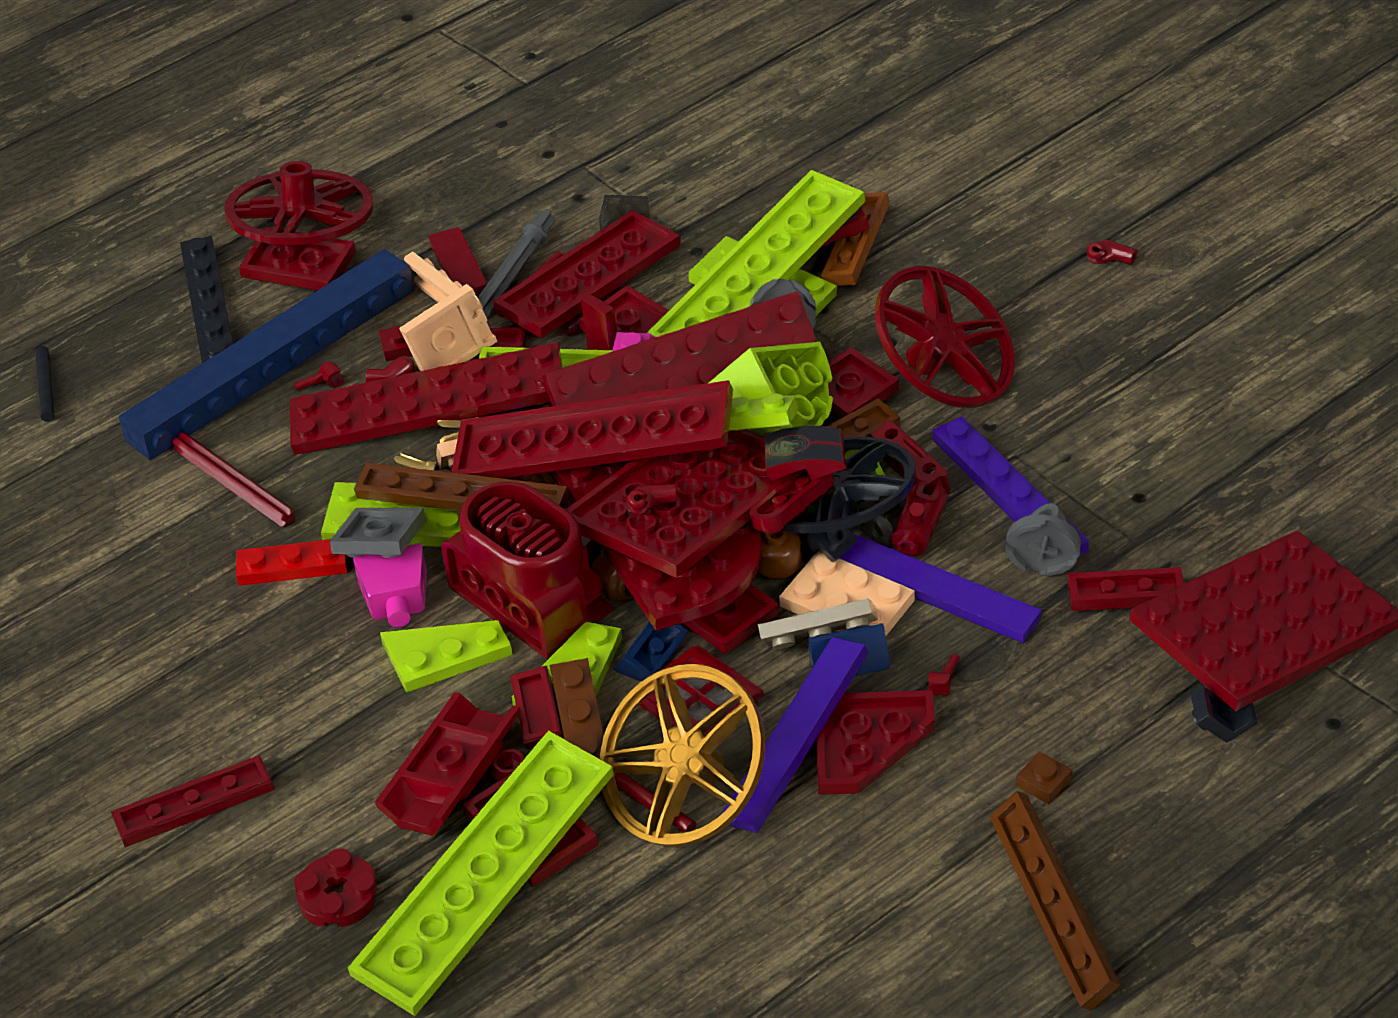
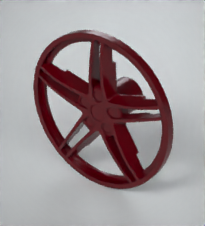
M292 161L283 164L279 169L280 172L257 177L236 188L227 198L224 207L228 225L235 232L246 238L276 245H306L339 238L361 227L372 214L373 197L369 188L356 178L334 171L312 169V166L304 161ZM313 178L332 180L336 182L333 183L329 181L314 187ZM272 183L278 193V196L250 198L248 202H237L247 192ZM355 191H358L363 198L362 207L357 213L345 210V206L335 203ZM276 217L274 219L275 225L271 232L252 227L240 219ZM304 218L334 225L319 231L294 233Z
M914 266L903 269L894 274L883 285L875 305L877 332L888 357L898 371L913 386L941 403L959 408H976L987 405L1007 389L1015 368L1012 340L999 313L974 286L955 274L929 266ZM922 279L924 293L921 296L925 314L889 301V296L898 285L910 280ZM944 285L953 288L970 300L986 319L955 323ZM886 320L896 325L897 330L916 339L906 351L907 361L914 369V372L895 349L887 329ZM982 327H992V329L967 335L965 332ZM997 338L1001 352V371L997 382H995L991 374L969 347L984 344L987 340ZM947 362L968 385L972 384L981 395L975 397L953 396L935 389L930 384L943 364ZM922 374L928 375L925 381L921 379Z

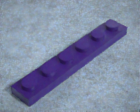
M962 416L932 430V440L1014 522L1022 517L1032 515L1039 507L1050 503ZM1067 520L1076 529L1081 538L1080 555L1088 552L1089 540Z

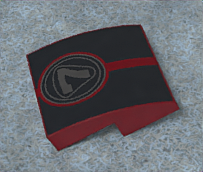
M800 426L764 434L766 470L771 480L807 469L812 481L846 469L844 440L840 428Z

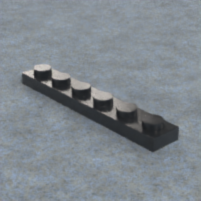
M212 236L193 238L180 242L202 363L233 344Z

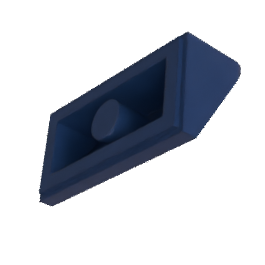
M648 621L614 667V670L642 682L647 677L663 669L689 631L680 624L656 631L650 621Z
M883 623L808 638L811 670L832 637L866 646L869 654L855 676L889 669V655Z

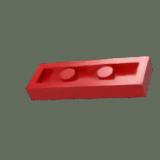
M331 539L237 550L236 578L238 586L347 574V555L332 554Z

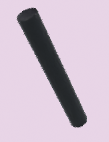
M40 346L35 350L40 415L43 421L50 422L55 418L49 349L45 346Z

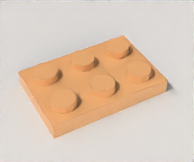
M818 550L782 592L779 600L780 607L800 615L869 598L875 605L878 617L877 621L869 622V626L883 623L885 635L887 636L915 601V590L842 559L831 562ZM844 628V629H839V630H835V631L840 632V631H845V630H847V629Z

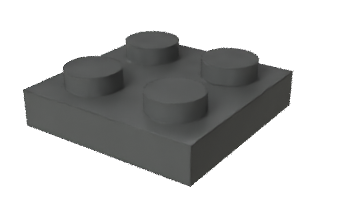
M355 508L330 540L332 554H346L348 557H360L368 554L381 555L385 558L401 555L426 522L424 508Z

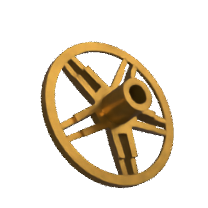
M697 664L677 665L663 669L647 677L634 687L612 715L606 728L600 751V760L611 765L614 773L602 791L611 812L623 827L632 834L651 843L676 847L704 841L716 835L733 822L752 797L759 782L765 759L764 725L753 698L731 676L709 666ZM690 678L710 680L724 686L734 695L693 727L685 700L680 696L676 681ZM664 685L666 686L669 702L677 723L674 727H672L669 708L665 702L662 687ZM655 691L664 742L616 750L621 732L635 708ZM738 703H741V705H739L736 709H734L731 713L727 715L728 711H730ZM747 715L752 731L753 751L750 769L745 783L742 785L734 778L732 773L724 768L723 757L716 748L736 730L735 726ZM716 723H718L708 734L705 733ZM654 754L653 762L615 763V758ZM615 773H632L633 775L661 774L647 827L638 822L625 807L617 789ZM720 778L739 794L734 800L714 786L713 783ZM692 783L697 784L716 798L730 805L718 818L699 829L685 833L669 834L674 817L679 816ZM670 785H673L668 795ZM660 812H662L661 817H660V820H659V823H658L657 831H655L656 825H657V822H658V819H659Z

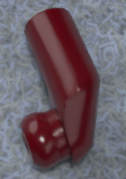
M399 356L385 369H367L366 383L413 373L415 368L414 361L408 356Z

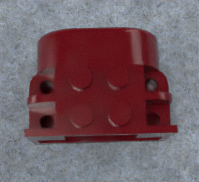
M519 482L489 484L478 489L466 499L459 514L461 530L442 544L443 559L450 589L491 619L498 620L503 628L547 660L585 622L598 623L613 611V605L599 596L603 589L601 577L589 568L587 548L582 544L578 522L571 513L535 488Z

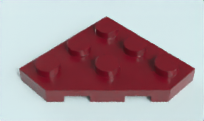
M933 690L844 693L817 736L818 794H853L861 792L935 730Z

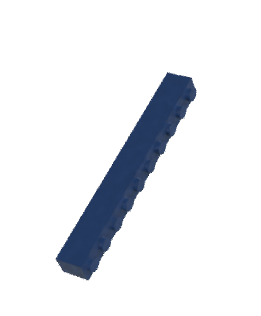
M386 249L381 250L119 415L125 441L147 459L152 460L174 445L172 443L174 437H178L180 433L191 435L412 293L414 287L410 265Z

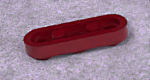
M807 469L793 473L750 509L753 527L767 534L782 530L786 523L797 514L805 511L807 506L819 496L828 492L835 482L833 473L812 481Z

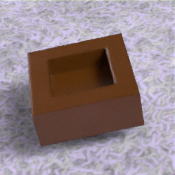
M1039 751L1016 776V786L1043 802L1050 804L1071 782L1073 770Z

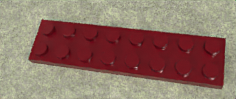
M796 291L546 373L542 376L552 406L706 384L749 348L817 342L799 292Z
M556 342L539 345L533 348L506 352L481 359H472L462 363L439 366L424 371L406 373L400 376L291 398L290 445L294 455L436 426L438 425V420L460 421L550 402L551 400L542 376L563 368L559 344Z
M726 380L461 420L451 473L509 478L727 447L734 389L730 381Z

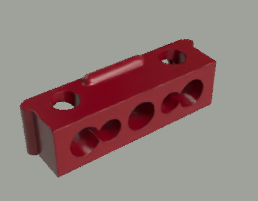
M885 420L884 425L870 433V437L885 439L899 444L911 454L916 469L914 485L918 481L927 480L924 494L932 495L938 483L942 485L947 493H950L947 470L892 420ZM885 456L883 460L904 479L905 472L902 465L893 457Z

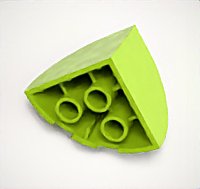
M821 342L749 348L709 382L729 380L733 389L749 400L761 399L770 394L796 395L799 408L790 424L792 427L821 426L823 421L829 417L832 408L833 397L829 396L828 383L832 381V374Z

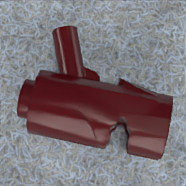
M927 480L918 481L909 492L903 512L892 535L893 545L899 552L908 556H918L924 554L948 498L946 490L939 483L932 495L923 493Z

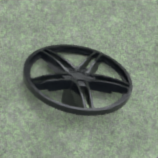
M843 437L844 450L858 451L846 459V469L833 473L835 482L828 492L819 496L811 503L817 504L816 522L789 521L781 531L821 533L845 528L852 531L859 524L884 514L900 503L914 486L916 469L911 454L899 444L885 439ZM887 455L896 459L902 465L905 472L904 479L872 475L870 473L878 468L877 463ZM881 496H890L881 503L857 513L855 500H879Z

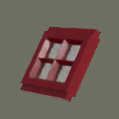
M699 645L689 648L664 668L685 664L709 666L738 681L751 695L755 704L764 695L761 688ZM690 678L676 681L680 696L685 700L693 727L734 696L724 686L710 680ZM664 685L662 687L665 702L669 708L672 727H674L677 723L669 702L666 686ZM654 691L639 706L660 720ZM738 703L735 707L728 711L727 715L731 713L734 709H736L739 705H741V703ZM716 723L705 733L708 734L718 723Z

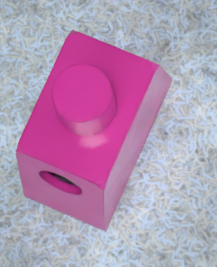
M422 543L408 545L404 552L396 557L385 558L381 555L368 554L353 557L358 585L373 619L381 620L388 618V623L391 626L403 627L410 622V614L419 613L425 609L427 568Z

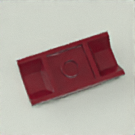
M454 692L375 801L377 808L400 828L433 836L443 825L459 800L465 801L502 749L504 746L502 739L521 713L520 707L512 705L505 716L478 710L461 693Z

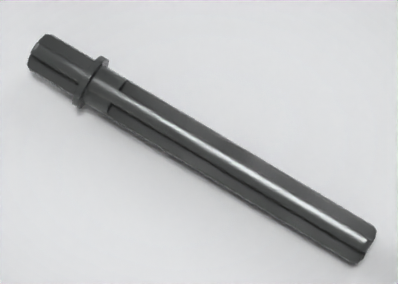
M547 209L544 212L539 211L533 221L523 227L522 236L478 296L486 318L494 310L493 301L506 293L537 247L546 242L547 233L555 223V217L551 215V211Z

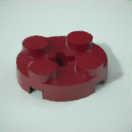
M334 849L327 856L313 861L294 880L296 899L300 912L309 922L317 926L325 927L324 922H338L339 927L352 925L367 916L376 902L375 894L378 888L374 870L368 862L358 856L350 855V852L346 849ZM343 886V893L338 894L334 891L328 894L331 888Z

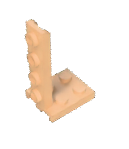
M413 251L405 256V263L410 265V268L417 274L414 278L416 285L438 302L399 328L420 371L469 361L480 353L481 347H490L497 342L496 337L492 334L486 322L488 320L482 310V304L475 295L473 288L467 284L462 287L458 281L452 282L445 271L435 269L428 258L423 260Z

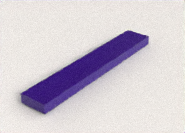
M856 534L854 535L857 537V542L839 558L915 590V599L1022 643L1025 642L1041 620V609Z
M834 637L831 638L765 743V759L757 787L748 804L729 826L758 834L869 654L864 644ZM748 772L740 784L744 785ZM735 791L732 798L735 800L739 793ZM727 804L722 813H724L726 809L730 806L729 804Z

